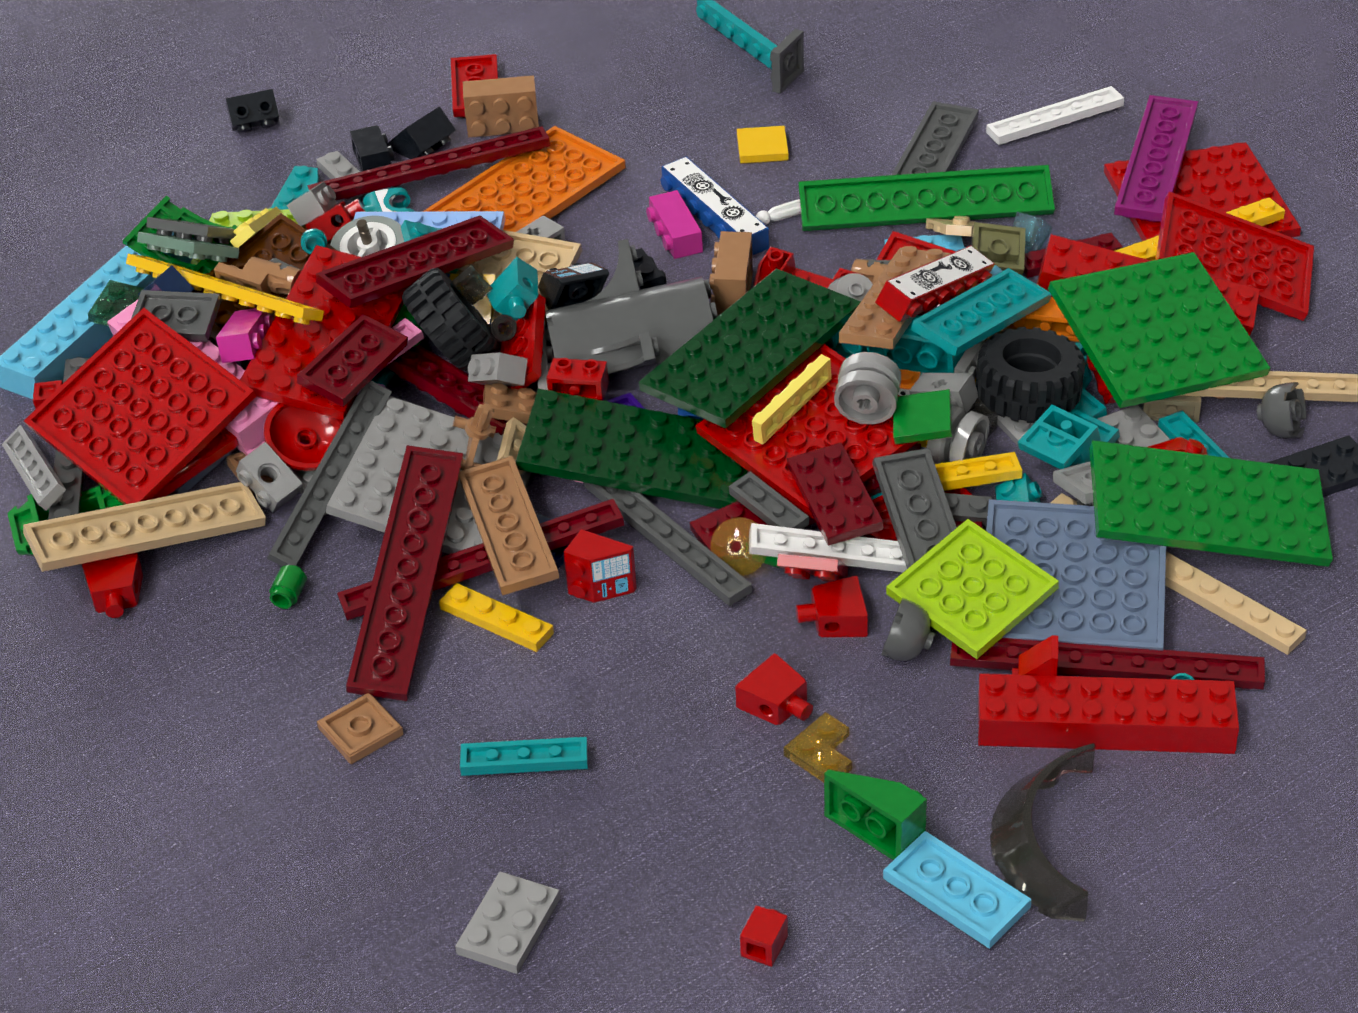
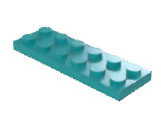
M1007 268L913 320L911 330L921 335L923 339L942 348L944 352L957 356L1049 303L1051 293Z

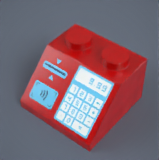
M581 529L565 549L564 559L569 595L595 603L634 593L637 589L633 546Z

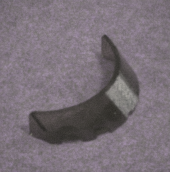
M1094 743L1071 750L1019 780L1000 800L991 822L990 847L992 858L1005 877V882L1031 898V903L1038 907V912L1052 919L1085 921L1088 891L1064 877L1044 856L1036 841L1032 827V806L1037 790L1054 787L1059 782L1061 775L1069 772H1093Z

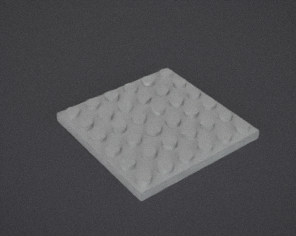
M389 396L380 414L372 420L326 507V514L385 533L406 446L463 453V459L465 460L469 435H467L464 429L452 427L455 417ZM495 433L493 438L488 436L485 440H479L473 462L486 464L496 461L503 435ZM524 471L520 475L525 488H527L533 472ZM460 480L458 481L442 552L447 554L483 543Z

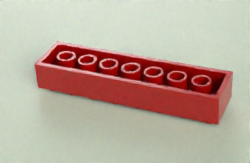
M1051 234L1043 256L1037 285L1049 291L1050 281L1151 260ZM1211 277L1250 336L1254 328L1260 289Z
M979 673L978 746L1235 754L1239 722L1234 681Z

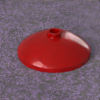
M278 403L266 418L264 439L288 467L297 470L313 471L317 469L344 420ZM301 441H307L309 444H302Z

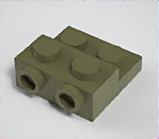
M974 222L972 247L1003 271L1010 268L1023 275L1026 228Z

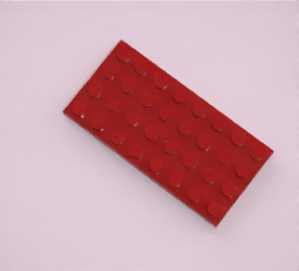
M316 245L286 299L323 310L322 322L310 320V325L294 322V316L291 319L276 316L262 340V348L256 350L254 359H251L240 380L254 390L257 397L344 420L357 394L342 407L298 384L297 375L362 314L392 328L404 305L402 300L403 292L408 287L349 308L316 283V273L361 257Z

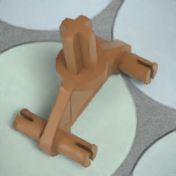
M485 402L484 405H478L474 417L470 419L455 415L452 427L464 429L467 435H469L465 460L463 459L461 470L483 465L473 462L479 440H485L488 436L493 438L495 435L496 426L490 425L494 408L490 407L489 403Z

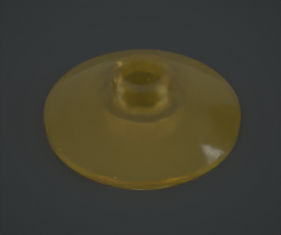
M737 517L726 520L718 526L712 536L711 551L741 576H746L758 570L767 556L749 554L751 523H757L747 518ZM735 541H738L741 545V549L738 552H734L732 549V544Z

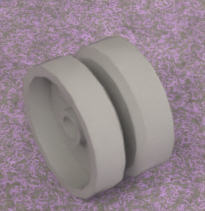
M873 352L856 353L846 358L840 367L838 384L834 394L835 406L838 411L847 419L860 424H877L892 417L897 407L898 392L901 385V371L897 364L888 357Z
M951 404L952 437L931 439L927 442V448L930 449L934 463L939 464L981 457L989 433L988 416L974 411L966 414L965 408Z

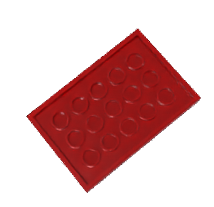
M1168 192L1164 202L1155 260L1195 252L1211 277L1260 289L1257 304L1304 321L1309 310L1314 254L1313 245L1173 192Z

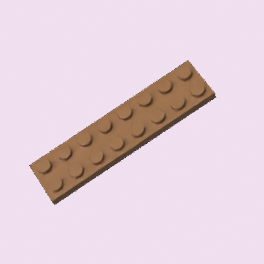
M913 246L899 248L840 330L839 343L894 349L914 318H908L899 322L875 303L885 282L951 253L942 252L940 249L917 250Z

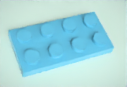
M926 831L883 870V879L989 949L1031 908V898Z

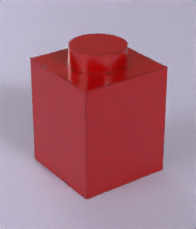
M756 905L740 934L741 957L772 967L788 937L787 915L781 914L774 909H766Z

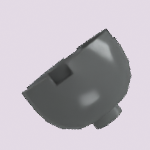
M1298 382L1283 383L1271 387L1263 396L1261 404L1257 406L1258 420L1263 421L1264 427L1278 438H1300L1305 431V427L1299 428L1301 419H1306V402L1303 390L1296 389L1299 385Z
M902 598L883 647L882 656L897 661H911L919 656L923 648L930 649L935 633L930 631L931 620L927 611L922 606Z

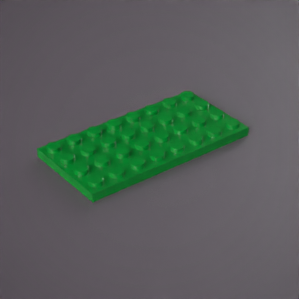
M1094 440L1091 442L1089 452L1096 537L1330 566L1333 557L1318 469Z

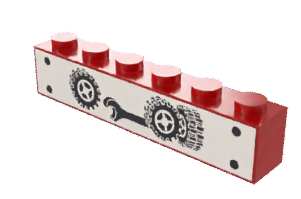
M970 245L887 280L875 303L899 322L908 318H915L918 314L924 311L928 312L933 307L942 305L991 278L992 274L990 272L995 264Z

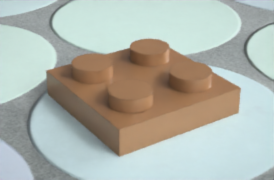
M499 383L485 384L483 405L486 402L490 404V407L494 408L492 418L509 421L514 417L521 423L527 424L537 392L529 388H508L506 385Z

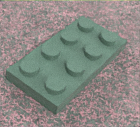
M138 232L137 242L147 244V249L158 250L193 259H211L220 262H227L228 257L238 258L239 248L197 241V239L178 238L173 235L167 236Z

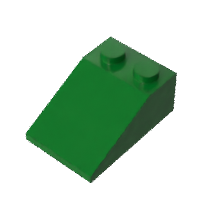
M829 769L824 773V816L890 859L894 860L926 831L927 799L920 792L895 781Z

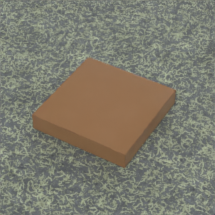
M369 693L317 721L318 729L350 764L404 735L400 724Z

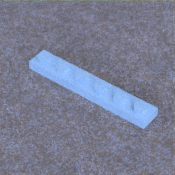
M504 211L356 212L354 220L365 216H384L397 221L400 225L405 220L435 228H445L480 215L502 231L506 218Z

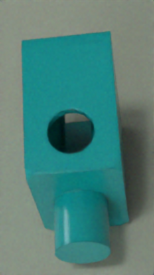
M516 257L485 291L493 309L511 321H517L524 317L526 310L538 297L537 269Z

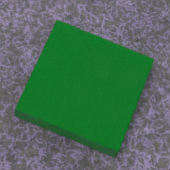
M950 389L898 396L897 407L893 413V438L895 444L952 437Z

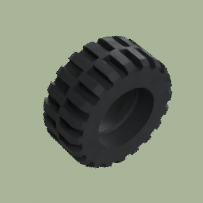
M430 269L404 290L402 300L410 314L435 346L459 370H468L471 355L487 354L496 349L498 339L488 323L459 287L441 269Z
M1018 327L1017 330H1012L1011 328L1004 330L1002 334H994L981 346L978 354L976 374L977 395L990 411L995 410L997 415L1003 418L1005 416L1010 417L1012 421L1017 422L1024 420L1027 423H1035L1051 405L1071 412L1081 399L1085 358L1074 342L1070 343L1066 336H1059L1055 331H1043L1037 327H1033V329Z

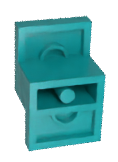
M1051 405L1018 441V447L1020 450L1054 467L1064 469L1090 462L1089 447L1092 440L1115 443L1120 437L1119 429L1079 410L1073 409L1071 412H1067Z

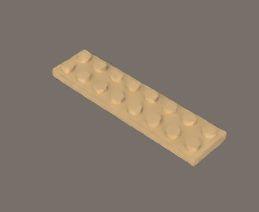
M241 482L24 524L23 534L41 571L44 572L265 526L266 516L249 487L244 486Z

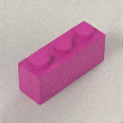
M678 190L650 196L649 207L646 208L649 222L654 223L657 236L662 237L665 250H669L674 259L702 253V231Z
M257 308L233 313L216 336L222 363L254 359L256 350L262 348V340L273 322V318L271 315H268V312L259 311Z

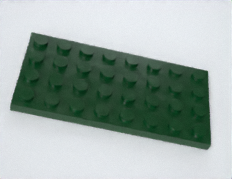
M776 268L639 381L640 391L727 428L840 331L861 301Z
M539 388L516 459L518 470L719 509L737 501L729 494V486L747 474L745 468L697 434L696 424L701 422V419Z

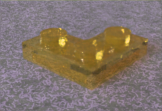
M825 712L784 746V756L823 783L824 773L828 769L849 773L852 770V761L834 749L849 737V727Z

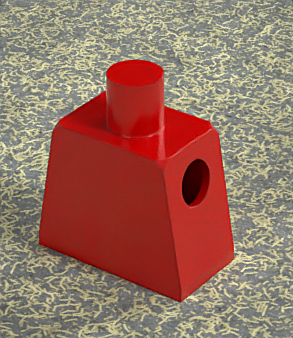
M359 199L348 205L342 201L309 221L305 226L308 230H321L325 233L328 242L341 227L354 220L356 212L366 211ZM341 215L343 222H337L335 216Z
M138 553L82 564L96 612H106L108 617L118 618L123 615L125 608L138 605L143 579Z
M857 576L816 585L811 589V603L796 605L797 622L815 621L817 633L820 637H868V614Z
M775 653L735 686L736 707L774 725H781L791 715L805 721L813 711V705L807 702L806 680Z

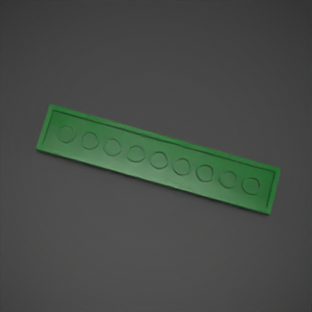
M1049 165L798 182L802 231L926 223V218L953 220L955 216L970 217V220L1049 215L1054 214L1055 211Z

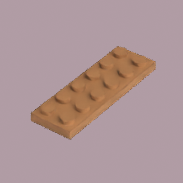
M513 456L462 470L459 480L502 596L559 579L557 566Z

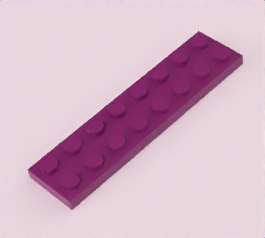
M1149 95L1115 204L1114 215L1126 218L1147 219L1153 222L1162 221L1165 198L1169 191L1174 193L1197 113L1198 101Z

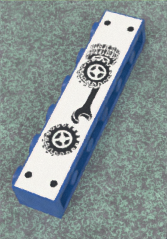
M687 156L661 166L662 177L660 181L663 189L668 192L678 190L691 214L701 220L704 226L711 229L719 239L721 231L752 232L753 255L769 249V228Z

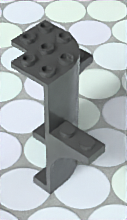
M628 239L618 241L619 258L616 271L602 292L583 303L546 311L554 357L559 359L607 361L608 374L662 363L718 317L715 302L709 303L708 299L712 295L709 280H703V277L700 276L639 290V287L644 286L641 271H635L633 261L638 260L635 244L629 245Z

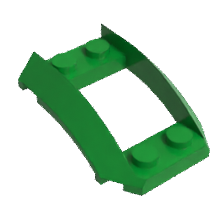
M165 196L122 242L142 256H148L205 274L212 271L220 261L205 259L195 265L177 260L158 250L147 249V244L137 242L138 232L156 234L157 229L146 227L147 217L182 220L219 227L226 226L210 222L185 207L180 209L170 202L168 196ZM233 225L232 227H226V228L236 229L237 226H236V225ZM229 240V244L217 243V244H222V245H227V246H232V247H234V246L231 244L230 240Z
M98 486L82 492L80 513L124 504L107 490L101 489ZM30 494L27 495L28 501L19 509L15 506L7 513L16 551L19 555L34 556L23 534V525L48 520L49 509L46 511L39 506L33 495Z

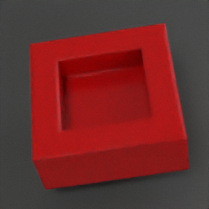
M62 380L34 384L33 403L35 409L63 384Z

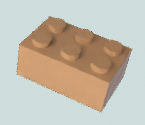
M534 75L463 82V99L468 138L513 134L539 127Z
M721 231L719 242L714 244L712 273H710L709 279L710 288L713 289L710 303L715 302L718 316L751 290L753 278L752 232Z

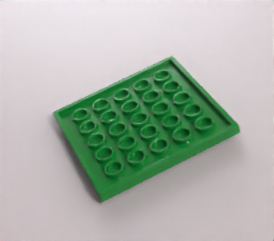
M1195 252L1050 281L1049 292L1119 408L1268 376L1271 369Z

